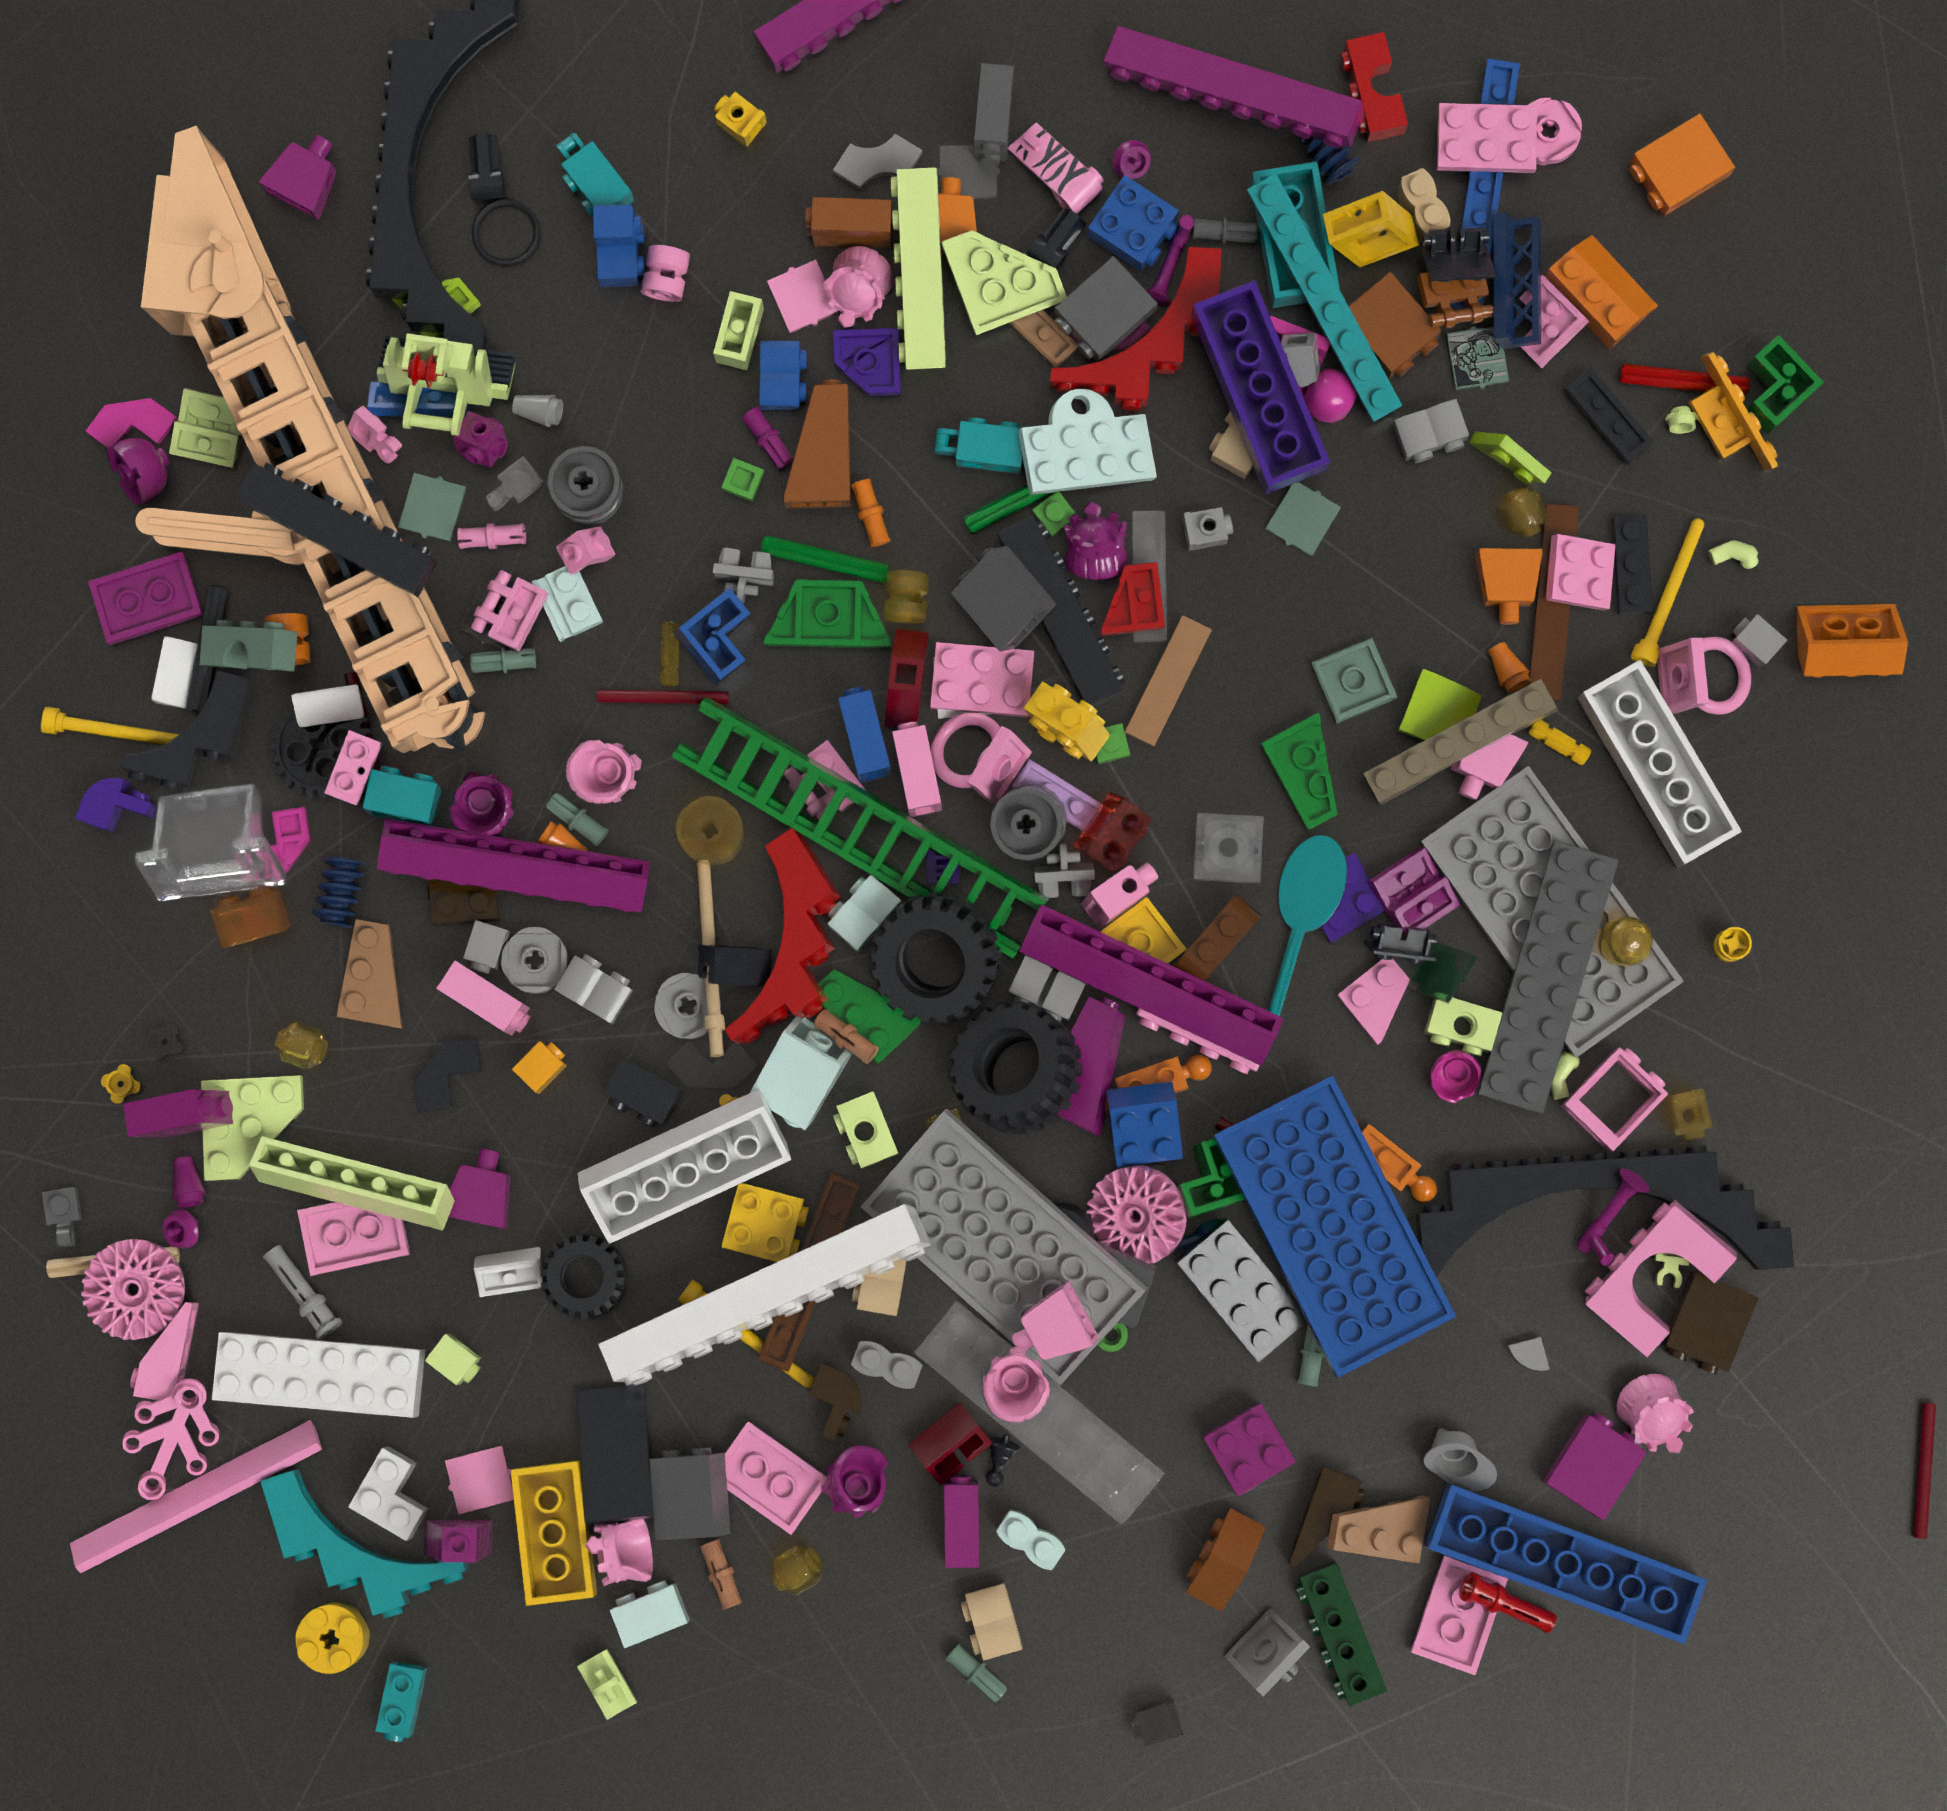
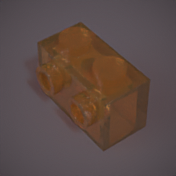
M265 885L250 890V896L238 899L237 894H233L217 900L219 905H216L210 912L222 949L286 931L291 926L280 888L270 890L269 886Z

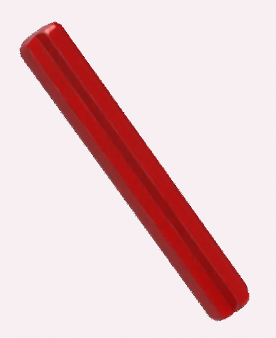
M1623 364L1619 375L1620 382L1701 392H1706L1716 386L1710 374L1705 372ZM1727 375L1732 385L1737 384L1744 396H1746L1750 388L1749 378Z

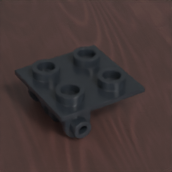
M1482 227L1466 228L1464 239L1463 228H1458L1456 240L1452 228L1448 229V232L1446 229H1432L1428 233H1423L1422 242H1419V246L1431 282H1450L1452 280L1468 279L1480 281L1486 278H1496L1497 274L1485 244L1489 243V230H1483Z

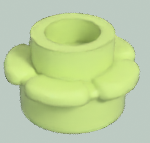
M1679 406L1673 408L1665 420L1669 425L1670 432L1684 434L1696 428L1695 420H1697L1696 412H1691V409L1687 406Z

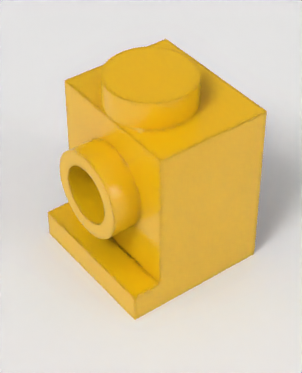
M736 92L730 98L724 95L714 109L717 112L715 115L716 124L746 147H748L767 123L765 113L761 109L758 110ZM736 109L743 112L740 118L732 116Z

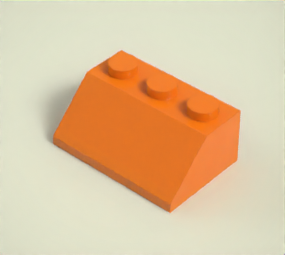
M1593 235L1569 250L1549 268L1545 275L1588 319L1589 322L1586 324L1588 328L1609 350L1658 307L1651 297Z
M1895 604L1797 606L1798 659L1804 676L1820 678L1824 676L1855 677L1857 675L1889 676L1903 674L1908 640Z

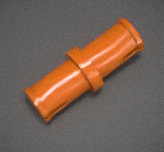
M864 479L851 484L860 510L857 514L859 520L864 522L871 548L890 542L891 540L881 515L884 511L882 506H878L871 479Z

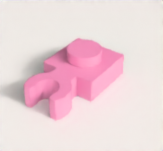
M363 405L354 411L347 427L351 436L369 452L375 449L379 457L387 464L397 458L398 455L395 452L402 447V444L395 437L384 433L387 426Z

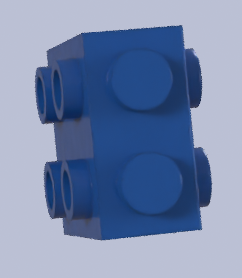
M1124 175L1088 227L1087 237L1142 272L1146 264L1152 266L1159 257L1162 250L1158 247L1164 238L1170 240L1179 226V222H1177L1179 210Z

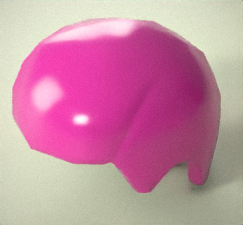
M1330 368L1324 369L1319 373L1317 382L1310 384L1304 395V400L1310 414L1319 421L1328 423L1343 419L1351 410L1356 399V392L1347 375L1342 371Z
M1453 1050L1442 1054L1431 1068V1087L1439 1098L1450 1103H1456L1461 1099L1471 1097L1482 1080L1481 1067L1474 1056L1460 1050Z

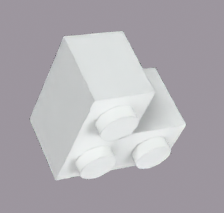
M389 1446L382 1448L348 1507L406 1541L412 1539L429 1510L427 1507L401 1493L417 1462Z

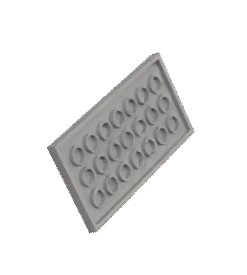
M1529 766L1420 842L1422 847H1426L1432 861L1443 876L1447 877L1455 893L1513 973L1553 842L1556 840L1590 851ZM1613 882L1564 1042L1569 1052L1575 1057L1584 1053L1684 982Z
M948 1109L942 1112L861 1206L872 1218L903 1204L914 1207L931 1243L930 1246L923 1248L925 1254L918 1257V1259L1012 1343V1335L1025 1329L1021 1322V1317L1024 1313L1062 1284L1070 1281L1099 1338L1089 1348L1046 1360L1040 1358L1035 1347L1026 1350V1356L1032 1360L1037 1359L1042 1365L1041 1369L1059 1385L1068 1378L1147 1290V1287Z

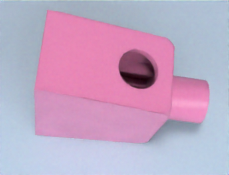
M1509 735L1451 765V770L1465 776L1458 793L1469 799L1477 800L1483 785L1499 788L1524 752L1528 742L1514 735Z
M1145 863L1137 870L1129 865L1091 891L1080 906L1100 931L1143 900L1150 892L1147 886L1156 881L1158 875L1149 863Z
M1070 1281L1065 1282L1029 1308L1021 1317V1322L1025 1329L1012 1335L1015 1347L1019 1346L1024 1350L1035 1347L1042 1360L1089 1348L1099 1338Z

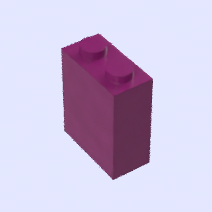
M191 1089L123 1104L128 1137L167 1138L233 1124V1104L229 1091Z
M1596 1413L1594 1417L1585 1414L1542 1482L1598 1519L1604 1521L1647 1452L1640 1448L1641 1443L1638 1444L1636 1437L1625 1431L1621 1436L1612 1430L1611 1427L1614 1423L1599 1413Z
M954 1475L951 1477V1482H945L944 1484L945 1568H979L978 1481L972 1482L971 1475Z

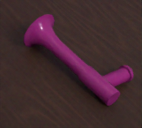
M1184 215L1180 218L1178 229L1171 240L1170 248L1155 283L1149 289H1145L1158 303L1157 306L1169 307L1171 305V301L1167 297V288L1179 256L1184 250L1194 225V219L1190 215Z
M1628 1169L1620 1170L1622 1183L1618 1192L1576 1243L1578 1249L1584 1253H1589L1593 1248L1603 1266L1611 1264L1615 1257L1600 1237L1632 1195L1637 1192H1649L1647 1183L1639 1175Z

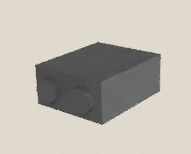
M981 63L974 136V159H980V162L984 164L995 165L999 164L1000 161H1007L1014 66Z
M1113 256L1055 307L1054 316L1057 319L1054 322L1065 335L1071 333L1079 342L1076 344L1078 349L1087 359L1093 357L1097 362H1100L1156 312L1158 303Z
M1008 546L989 547L979 555V563L958 578L957 582L959 585L951 594L1001 652L1016 648L1057 604Z
M711 1447L691 1449L692 1455H682V1449L662 1451V1457L649 1459L655 1540L707 1538L731 1534L725 1453H712Z

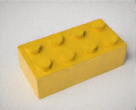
M581 1460L512 1469L511 1479L526 1606L595 1597L597 1595L593 1554L585 1547L591 1538L590 1525H586L584 1516Z

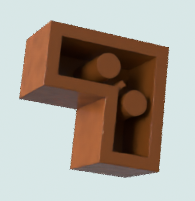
M1232 1508L1228 1510L1223 1519L1217 1517L1208 1534L1213 1537V1540L1206 1541L1199 1555V1558L1202 1559L1201 1562L1195 1559L1186 1577L1191 1582L1186 1593L1222 1612L1247 1574L1266 1527Z

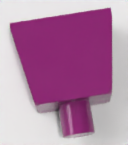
M315 135L308 149L292 142L259 181L265 192L319 220L336 176L333 164L325 160L333 144L319 135Z
M480 1148L476 1168L466 1165L459 1167L450 1189L455 1202L449 1217L507 1229L510 1175L496 1172L500 1152Z

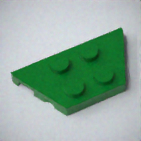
M796 579L785 604L782 605L771 630L764 639L765 646L891 649L889 636L862 581Z

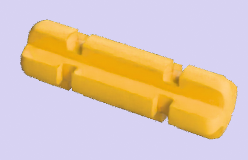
M1543 720L1532 725L1529 730V734L1539 741L1543 739L1545 741L1544 744L1566 757L1570 755L1571 760L1579 765L1585 764L1591 754L1590 748L1583 744H1576L1575 739L1555 727L1553 729L1549 728L1550 724Z

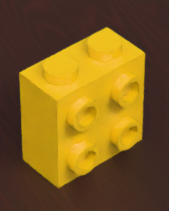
M1042 681L1024 707V710L1031 717L1029 723L1038 729L1037 733L1050 743H1054L1057 740L1064 746L1063 750L1072 757L1079 760L1083 756L1092 762L1110 737L1109 732L1103 726L1105 720L1096 714L1098 711L1089 703L1081 700L1078 704L1071 699V693L1062 686L1055 684L1051 687Z
M740 1183L736 1190L721 1247L779 1262L798 1253L800 1240L795 1239L798 1226H805L809 1208L804 1207V1199Z

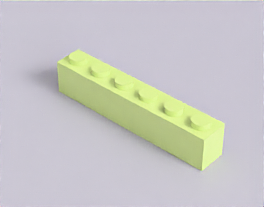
M937 168L897 169V176L891 177L892 197L898 196V210H892L893 230H899L900 243H894L895 263H901L902 276L896 277V296H903V310H897L898 330L904 329L905 343H899L900 363L906 362V369L945 368L946 351Z
M261 1136L249 1164L257 1180L261 1183L442 1231L455 1202L446 1184Z

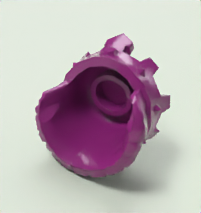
M1091 501L1084 507L1087 517L1079 519L1077 514H1073L1069 517L1070 526H1064L1067 534L1064 540L1068 542L1064 564L1068 571L1084 579L1089 578L1090 580H1103L1119 575L1123 571L1124 566H1127L1129 563V558L1124 548V538L1127 536L1125 534L1127 523L1122 521L1120 524L1118 522L1119 514L1113 511L1110 512L1109 518L1099 516L1101 506Z
M468 772L463 778L462 785L454 792L453 805L449 808L450 820L453 826L459 831L490 836L498 834L502 831L503 826H506L509 819L513 817L514 810L512 809L511 800L513 792L510 787L502 784L496 775L479 776L477 772Z
M855 1445L845 1449L838 1456L835 1463H830L825 1470L828 1472L826 1483L821 1486L822 1493L828 1494L834 1504L832 1510L837 1514L843 1511L854 1514V1518H860L868 1511L874 1513L879 1509L880 1504L883 1502L886 1488L884 1470L888 1465L885 1455L880 1450L870 1446Z

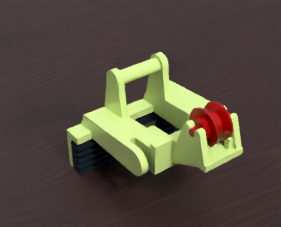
M407 334L406 339L385 336L384 348H382L380 356L381 361H379L377 377L379 382L388 383L391 393L407 395L403 415V428L411 429L414 426L451 431V435L459 436L467 403L490 406L492 398L508 400L516 365L513 353L488 350L487 355L486 350L479 349L475 358L472 344L415 334ZM422 387L457 393L453 418L416 414Z

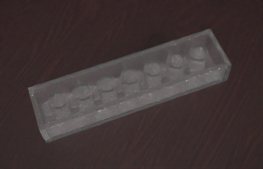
M956 1301L914 1353L1123 1526L1165 1472L1043 1371V1376L1049 1383L1050 1394L1049 1398H1047V1403L1038 1414L1029 1420L1024 1419L1023 1422L1017 1423L1001 1420L995 1414H992L982 1394L983 1376L987 1375L992 1365L991 1361L996 1356L1001 1358L1009 1355V1349L1014 1347L959 1301Z

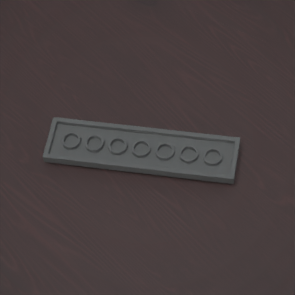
M1556 840L1553 842L1503 1007L1492 1051H1490L1477 1095L1543 1114L1619 860Z

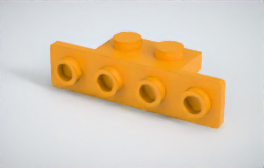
M1714 352L1701 356L1700 358L1716 386L1688 403L1693 412H1696L1697 419L1720 459H1724L1745 445L1750 444L1763 469H1774L1778 466L1775 460L1777 458L1776 450L1768 440L1764 441L1759 432L1761 429L1759 420L1752 412L1748 413L1743 404V401H1745L1743 392L1737 384L1732 385L1726 373L1729 372L1726 362L1720 355L1716 356Z

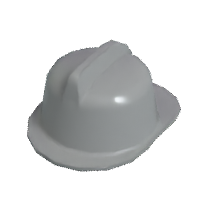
M1444 1428L1438 1429L1432 1447L1424 1457L1426 1468L1437 1474L1447 1483L1471 1492L1482 1491L1495 1483L1497 1478L1496 1467L1488 1458L1478 1452L1475 1441L1469 1434L1462 1431H1448Z

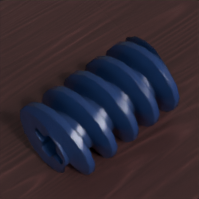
M1310 136L1309 139L1300 137L1301 143L1309 144L1306 148L1307 153L1315 155L1313 162H1317L1318 166H1322L1319 174L1322 177H1329L1326 180V186L1334 185L1350 175L1354 170V166L1360 160L1359 157L1348 159L1347 156L1353 150L1352 146L1351 148H1333L1323 143L1322 139Z
M326 857L324 862L332 867V869L323 870L321 875L329 880V882L318 885V888L325 892L326 895L315 898V901L322 905L323 908L314 909L312 914L318 917L322 923L352 929L353 925L344 919L356 914L347 906L359 901L350 893L351 891L361 890L362 887L353 882V880L364 877L365 874L356 869V867L367 864L342 857Z

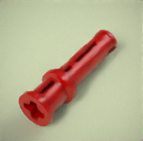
M1474 1572L1467 1574L1460 1585L1459 1597L1462 1601L1466 1603L1473 1601L1482 1605L1483 1609L1489 1613L1500 1611L1543 1630L1545 1633L1551 1632L1556 1624L1557 1616L1554 1612L1506 1592L1503 1585L1497 1582L1488 1583Z

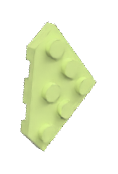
M973 230L940 242L975 335L1061 303L1067 298L1056 268L991 240Z
M303 1076L201 1081V1090L229 1091L233 1104V1124L203 1130L204 1181L241 1179L249 1170V1164L261 1136L276 1140L290 1122L304 1110Z

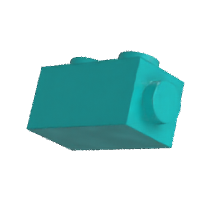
M399 1661L390 1663L375 1730L376 1732L384 1733V1739L403 1742L404 1737L409 1738L414 1734L428 1667Z

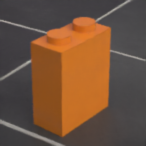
M1701 114L1696 115L1637 151L1629 162L1631 165L1629 170L1632 177L1637 183L1642 182L1648 192L1647 198L1649 203L1656 211L1660 210L1663 216H1666L1725 180L1735 169L1734 164Z

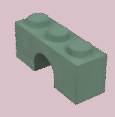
M217 620L216 626H202L199 665L247 669L248 667L274 671H295L298 632L284 630L283 623L264 622V628H260L259 622L240 621V627H236L237 622Z

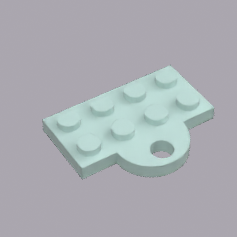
M1075 389L1065 393L1051 408L1049 425L1024 427L1018 431L1029 495L1152 481L1157 477L1146 415L1114 417L1109 403L1101 395L1091 390ZM1073 399H1080L1085 403V414L1074 412L1071 406Z

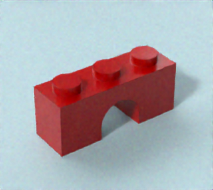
M1385 32L1347 40L1344 52L1340 53V60L1343 71H1349L1352 83L1348 84L1349 96L1361 100L1363 104L1364 115L1358 128L1359 133H1365L1367 143L1405 134L1408 122L1401 94L1383 96L1378 94L1371 86V79L1377 75L1389 73L1392 65Z

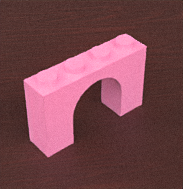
M1676 1200L1669 1206L1666 1203L1662 1204L1652 1216L1655 1222L1647 1231L1642 1227L1630 1240L1629 1243L1633 1246L1625 1255L1619 1252L1615 1256L1614 1261L1607 1266L1610 1272L1603 1279L1599 1277L1594 1279L1585 1290L1588 1294L1585 1304L1646 1357L1670 1333V1326L1641 1302L1636 1295L1632 1280L1637 1267L1652 1255L1673 1253L1688 1260L1715 1283L1737 1259V1252Z

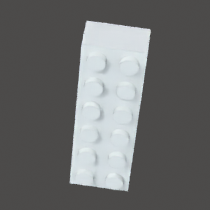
M1641 660L1584 691L1577 698L1677 868L1742 832Z
M760 1089L577 1174L580 1191L607 1242L610 1244L791 1160L787 1142Z
M219 1332L212 1400L414 1418L419 1416L425 1349Z

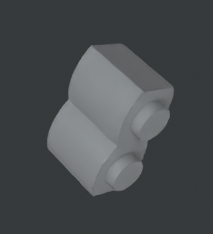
M1457 399L1394 420L1392 424L1405 461L1413 459L1414 463L1431 459L1433 457L1432 452L1445 449L1446 453L1456 451L1464 447L1463 441L1469 438Z
M584 954L582 959L574 956L554 990L613 1025L633 992L632 989L627 987L630 980L615 971L610 976L600 971L599 968L602 964L587 954Z
M860 1341L851 1363L857 1371L864 1375L872 1377L883 1376L890 1384L905 1389L915 1387L923 1366L914 1356L901 1352L891 1353L884 1345L874 1341Z

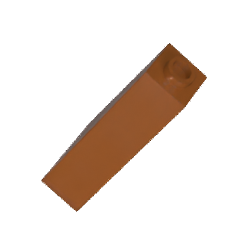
M824 380L822 385L814 386L784 494L786 508L851 507L848 384H841L840 380Z

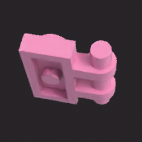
M500 570L495 580L490 581L487 587L489 592L481 607L477 606L473 614L475 619L470 628L482 634L487 623L492 624L493 626L488 636L519 652L549 593L518 577L511 589L507 587V584L512 575ZM501 597L506 598L499 614L493 613Z
M828 740L807 755L865 790ZM792 766L783 775L790 783L788 787L795 794L805 773L800 775ZM817 781L826 795L818 799L812 791L805 804L808 806L806 810L812 818L816 817L819 821L836 791ZM845 797L839 811L841 813L844 812L854 802Z

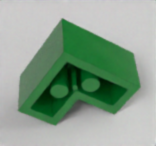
M1779 335L1747 365L1768 387L1750 405L1747 411L1748 413L1752 412L1757 417L1761 428L1769 434L1824 383Z
M1214 1138L1194 1146L1192 1149L1202 1178L1177 1186L1184 1202L1186 1219L1245 1201Z

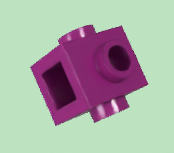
M471 411L467 413L462 421L459 436L453 435L457 454L464 456L466 460L473 464H482L489 468H492L497 458L503 457L508 446L504 427L498 420L492 417L485 418Z

